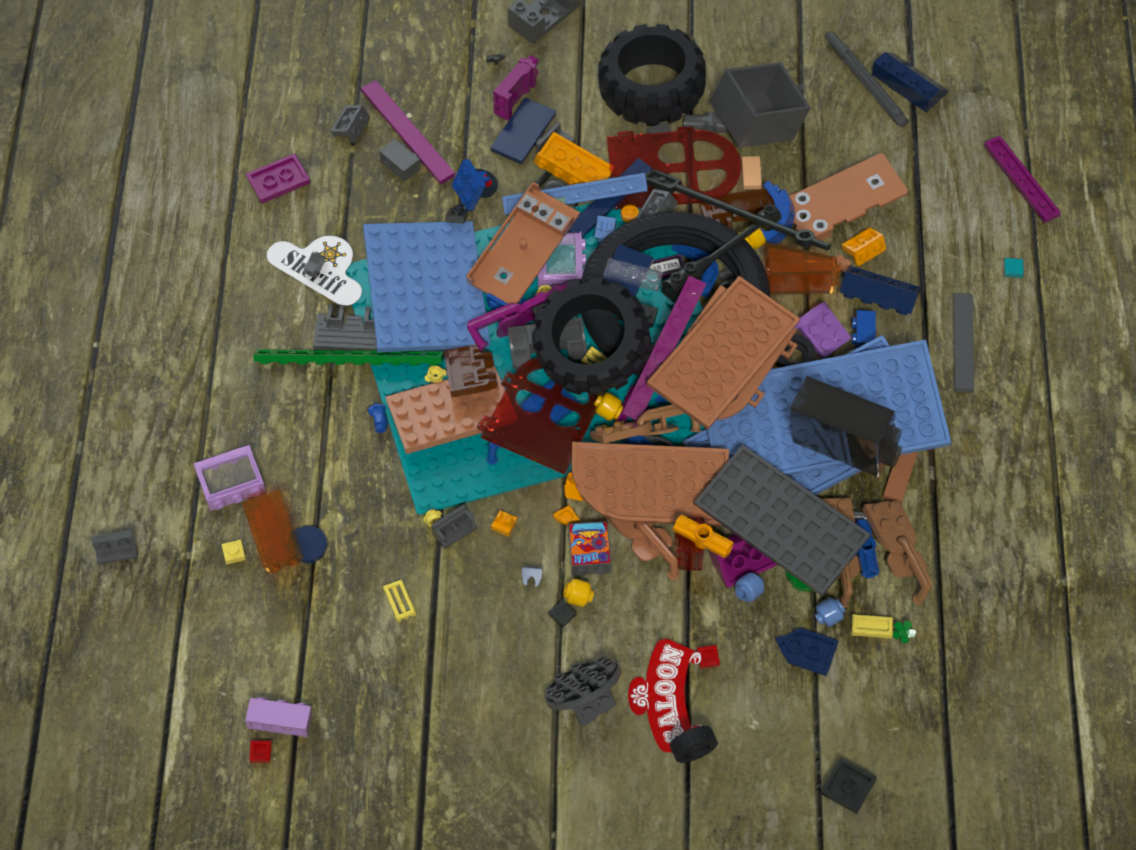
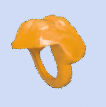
M572 472L568 473L566 484L564 485L565 497L567 499L585 501L576 488Z

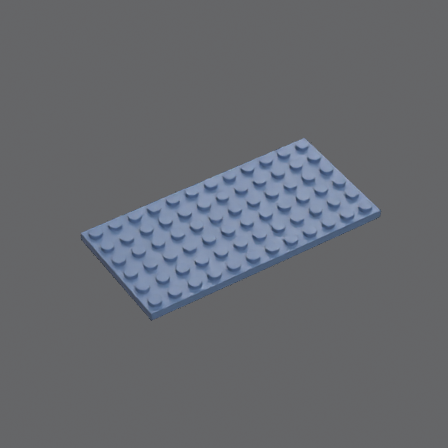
M926 340L771 369L758 388L765 395L756 408L747 404L736 415L727 419L717 420L708 430L711 448L729 449V460L744 445L787 476L951 446V439ZM755 394L751 400L755 402L759 396Z

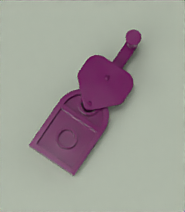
M567 284L554 286L545 293L540 292L523 304L510 303L470 320L467 323V329L478 346L479 351H483L488 346V343L484 342L478 330L501 321L496 334L499 338L507 336V327L523 326L527 322L535 320L531 309L547 302L546 298L556 289L559 292L568 287Z

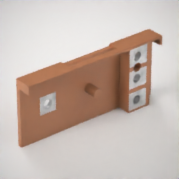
M532 182L467 274V283L486 294L494 295L507 304H518L572 227L580 212L540 191L539 185ZM513 217V220L510 222L506 230L503 232L501 237L498 239V241L490 251L489 249L491 248V246L494 244L498 236L501 234V232L506 227L510 219ZM502 274L507 275L505 279L500 278Z

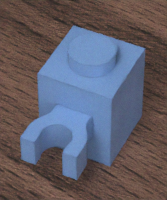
M597 217L594 238L598 240V243H601L609 234L615 231L616 218Z

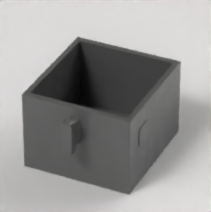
M782 62L725 70L710 101L737 143L738 148L794 140L811 108L802 95L804 86H797Z

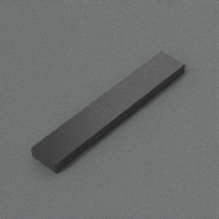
M954 293V392L973 393V294Z

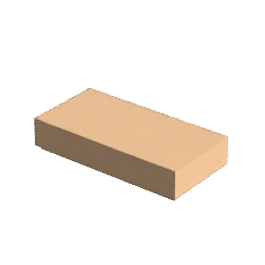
M760 156L742 157L743 189L762 188Z

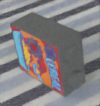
M608 521L568 524L571 575L585 576L587 574L604 575L611 573Z

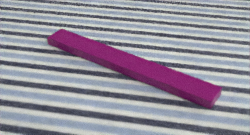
M376 80L361 88V92L409 149L418 155L420 162L440 185L455 177V172Z

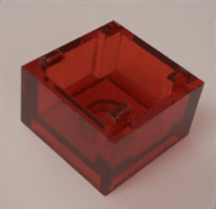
M687 517L699 524H705V518ZM675 533V539H679V548H676L679 570L702 571L704 549L696 547L693 541Z

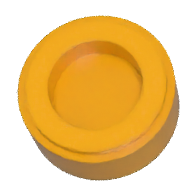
M634 205L624 206L621 210V219L626 223L635 220L639 214L638 208Z

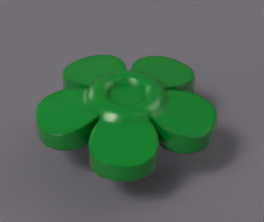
M908 620L903 624L900 621L894 624L896 631L893 632L894 639L901 637L902 643H908L909 637H915L916 631L910 629L912 623Z

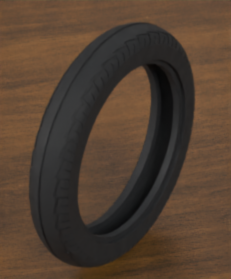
M663 212L643 216L619 227L597 246L585 266L581 282H589L590 277L602 278L619 244L638 252L664 245H684L712 254L737 236L738 233L719 221L693 213ZM745 239L718 258L730 269L736 279L739 276L770 297V286L764 265L756 251ZM601 309L582 312V319L590 337L597 347L607 357H610L620 346L625 329L619 324L612 312ZM650 345V352L645 355V364L638 375H641L655 345Z

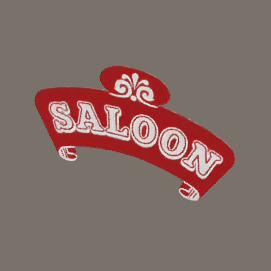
M662 639L654 647L648 665L646 681L642 677H636L631 681L628 689V702L631 711L636 715H643L647 710L654 739L659 748L668 753L672 752L670 743L677 735L688 729L702 726L700 724L691 726L686 710L684 691L689 662L698 664L701 661V655L670 639Z

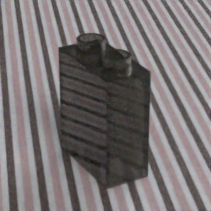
M806 376L790 407L793 443L876 477H880L885 465L894 468L902 451V446L898 445L902 429L895 427V411Z

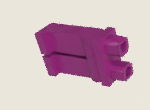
M529 55L527 59L521 57L519 63L493 91L494 114L509 121L512 117L514 105L523 94L528 93L531 88L536 86V77L538 76V70L536 69L538 59L532 55Z

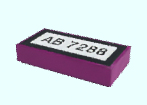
M681 255L653 261L647 273L649 282L671 277L673 272L682 269L684 265Z

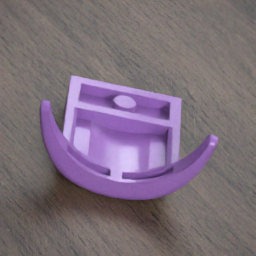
M826 302L820 303L800 318L799 324L795 327L804 338L809 339L813 343L814 349L821 360L851 339V336L829 309V305Z

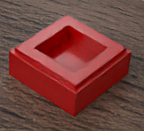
M717 645L697 647L696 652L701 655L699 669L720 666Z
M251 741L250 763H271L272 741Z

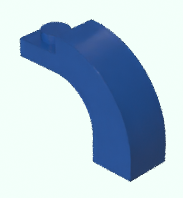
M770 181L766 182L763 185L774 199L775 206L781 213V220L777 223L792 228L795 218L792 199L785 189L781 191L777 184L773 186ZM760 228L772 248L787 236L773 229L771 231H764Z

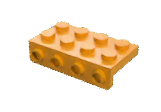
M555 132L552 133L534 160V163L539 168L547 170L556 178L564 180L569 185L609 179L615 170L614 166Z

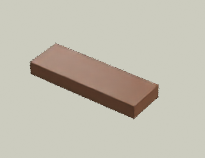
M917 452L895 457L883 495L884 499L891 501L899 500L902 504Z

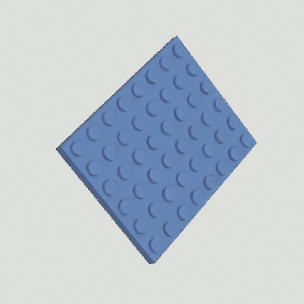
M465 221L464 224L450 222L363 224L377 352L445 350L474 345L475 342L467 329V323L474 318L486 314L483 292L468 284L466 279L467 274L478 260L473 221ZM487 326L478 330L484 342L488 343L486 348H489L490 340Z

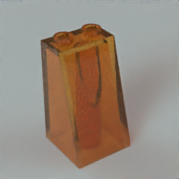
M768 243L765 267L770 286V295L835 292V287L839 285V276L841 275V266L837 264L836 257Z
M276 490L242 502L264 570L275 573L282 570L281 567L289 565L291 567L300 564V560L304 559L284 494L280 490Z

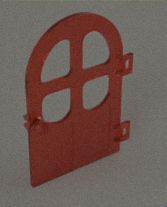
M694 126L678 127V131L636 135H634L633 131L617 132L618 136L607 137L611 178L621 176L639 158L652 169L665 174L685 172L688 176L689 189L718 200L733 190L741 175V159L734 145L717 133L706 130H694ZM695 141L712 143L723 151L724 157L720 160L696 161L693 143ZM675 142L683 144L685 152L684 162L667 164L659 159L658 152L663 145ZM722 169L726 172L727 178L717 188L705 192L699 190L698 171ZM648 186V192L627 195L614 210L622 209L626 205L642 208L652 190L656 188ZM682 193L671 194L678 201L677 205L705 203Z
M533 358L522 364L515 374L506 373L501 382V385L507 388L493 415L491 417L483 415L477 425V429L483 431L480 438L565 475L572 462V442H582L596 414V406L593 404L597 396H590L588 393V403L580 404L564 397L561 394L564 387L560 384H554L552 389H546L528 381L527 376L530 373L542 369L538 359ZM508 378L512 379L510 383L506 382ZM526 390L544 398L545 403L542 409L536 413L523 410L515 399L518 392ZM555 405H561L578 413L580 419L574 426L562 427L556 425L551 420L550 413ZM484 421L488 422L486 426L482 425Z

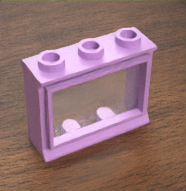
M581 231L580 233H567L538 274V288L542 285H549L551 288L557 285L562 286L579 278L581 281L584 271L582 265H586V254H582V250H585V239H582Z
M249 445L194 463L195 471L210 511L222 509L224 506L232 503H240L244 499L257 497L266 492L264 482Z

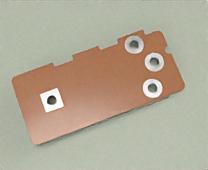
M879 153L790 195L795 209L793 225L797 226L795 228L796 231H812L815 234V238L822 241L831 237V231L834 230L833 226L843 221L849 223L866 215V210L877 205L881 208L908 194V189L885 155ZM872 181H878V184L874 185ZM801 215L807 216L805 219L800 218Z

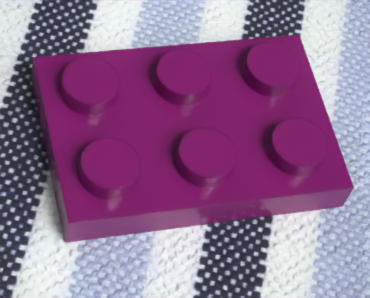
M295 153L246 173V178L261 204L310 184V178Z

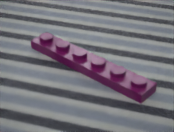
M999 135L986 141L984 144L986 150L1044 224L1060 217L1061 212L1003 138Z

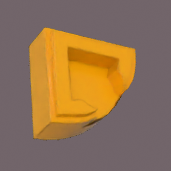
M570 505L553 513V518L561 524L580 523V519Z

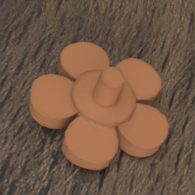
M838 255L836 259L830 260V266L833 267L834 273H840V270L842 273H846L851 265V261L849 259L844 260L842 255Z

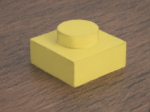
M241 540L222 544L226 565L246 560Z

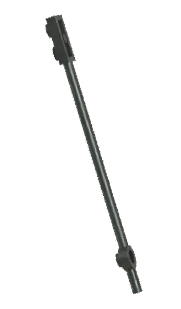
M651 169L646 173L647 185L667 191L671 194L675 191L781 232L796 238V244L806 248L813 245L829 251L831 248V244L816 239L815 234L810 230H793L682 186L681 179L658 170Z

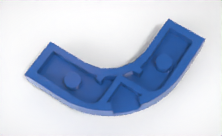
M673 245L672 251L692 261H697L711 255L706 251L690 246ZM716 261L712 262L711 266L702 275V282L706 283V286L701 296L708 298L718 277L719 269Z

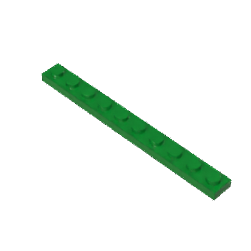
M257 349L253 354L254 362H259L260 364L278 362L281 365L289 364V362H297L298 365L315 362L316 365L334 363L335 365H344L345 363H353V365H363L364 363L382 365L383 363H390V365L398 366L402 363H409L411 366H418L420 363H428L429 366H437L442 364L444 351L377 352V350Z

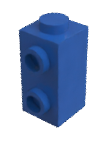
M857 310L856 317H852V329H855V333H852V344H855V349L876 339V311Z

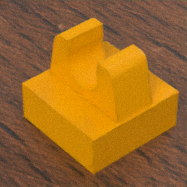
M499 510L491 525V529L510 536L517 523V517Z

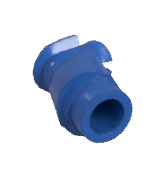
M374 403L373 406L368 408V413L370 416H373L375 431L377 433H384L389 425L385 414L387 408L382 404Z

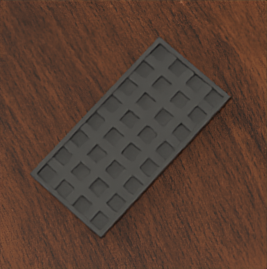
M744 445L737 450L694 502V505L822 597L871 535Z

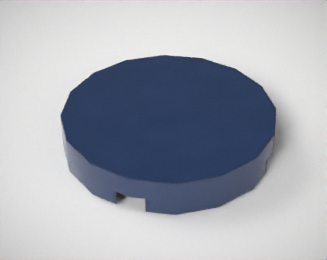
M304 526L296 529L288 540V549L292 558L305 564L314 563L321 559L328 546L325 534L314 526Z

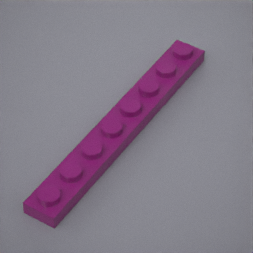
M691 276L688 277L622 412L623 415L637 421L644 413L654 393V390L646 385L647 381L675 350L706 283Z

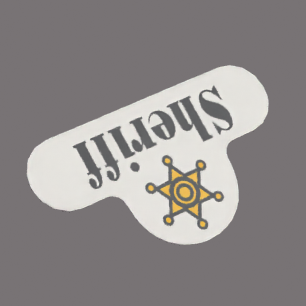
M336 236L320 237L304 249L298 248L292 243L280 241L274 243L268 249L267 259L273 266L335 303L351 305L359 300L362 293L361 286L345 274L351 264L353 251L350 245L342 238ZM312 252L326 259L316 278L306 275L304 267Z

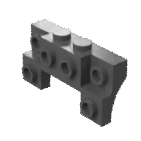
M582 318L571 319L563 329L560 337V350L567 349L570 361L582 360L587 353ZM535 323L507 327L513 369L532 367L530 354L536 353L532 342V332L536 328Z

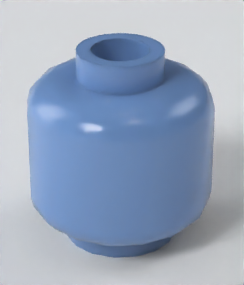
M754 573L745 574L735 583L737 597L746 602H752L763 594L765 589L763 579Z
M829 597L816 606L817 614H815V617L820 625L825 623L826 626L832 627L844 619L843 613L846 611L837 598L834 600L832 597Z

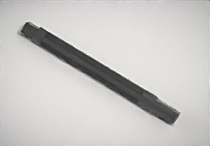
M829 31L825 38L835 48L838 55L891 118L904 128L910 121L906 118L903 111L848 46L834 32Z

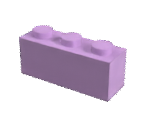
M257 697L256 699L250 698L245 722L247 729L308 737L313 713L311 706L305 703L290 704L284 700L269 701L266 698Z

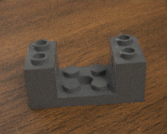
M517 0L508 7V26L534 44L580 7L581 0H534L529 5L523 0ZM542 12H547V13H549V14H548V15H542V14H540V13H542Z

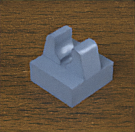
M523 566V584L528 585V579L533 576L535 586H538L543 576V568Z

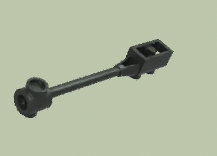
M772 204L766 205L762 211L756 214L776 223L781 220L779 209ZM753 223L711 255L694 262H687L682 269L673 272L671 277L662 283L661 292L675 303L689 276L702 281V275L716 259L759 228L764 231H771L772 229L758 223Z

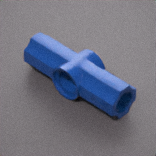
M865 519L858 520L855 524L871 535L856 556L859 560L861 575L866 579L873 578L879 575L875 552L876 542L872 537L869 522Z

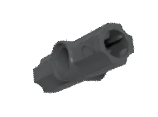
M708 112L704 116L685 114L684 130L703 131L708 136H714L718 132L730 133L721 117L715 112Z

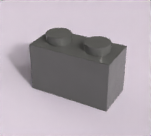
M394 139L379 150L380 162L404 182L420 171V158L417 154L410 152L404 143Z

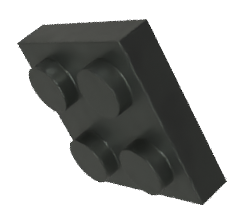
M839 758L820 794L858 814L877 777Z

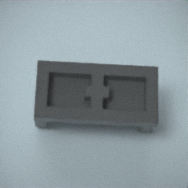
M464 504L431 525L433 536L444 549L476 530L477 526L474 523L475 519Z

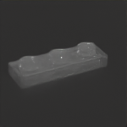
M608 258L603 277L658 291L663 272Z

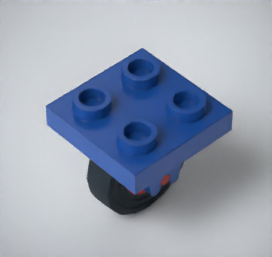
M466 159L462 161L451 186L465 208L472 211L475 209L480 197L488 198L493 196L498 188V181L492 173L483 169H475L471 161Z

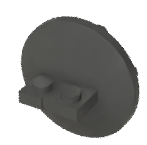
M601 656L596 660L583 664L577 662L567 672L554 676V681L544 693L545 702L553 710L572 709L579 724L585 726L596 719L598 715L616 706L609 690L619 680L622 673L621 667L616 660L609 659L606 656Z

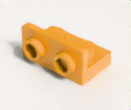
M870 227L841 244L842 250L854 257L855 265L857 266L864 264L886 250L883 234Z

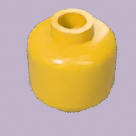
M606 392L603 396L598 395L593 404L596 406L595 413L608 421H611L613 418L617 419L623 409L622 401L609 392Z
M572 579L570 582H567L563 592V597L566 598L568 604L584 607L588 602H592L594 596L590 583L578 579Z

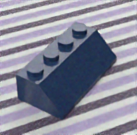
M884 52L874 61L872 76L926 113L949 91L895 53Z
M850 266L845 273L840 293H843V296L846 298H860L863 303L872 304L873 302L879 304V307L882 309L890 310L892 308L897 310L899 314L908 315L912 314L921 287Z

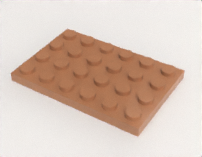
M495 366L486 369V372H494L497 375L498 386L494 390L451 398L449 381L447 379L385 396L405 453H413L516 423L517 417Z

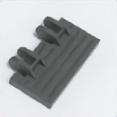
M328 305L327 317L324 314H317L313 343L314 350H377L374 322L370 320V307L365 308L364 324L362 316H346V323H343L344 306H340L338 318H332L334 313L333 305Z

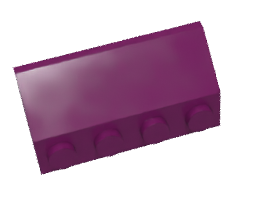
M737 535L727 538L734 542L728 557L723 558L708 550L712 564L727 588L735 585L747 573L757 575L777 566L775 562Z

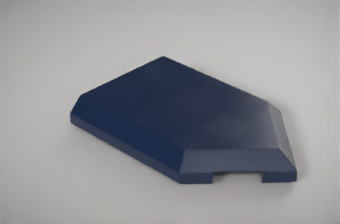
M803 628L775 638L788 664L827 677L839 642L838 640Z

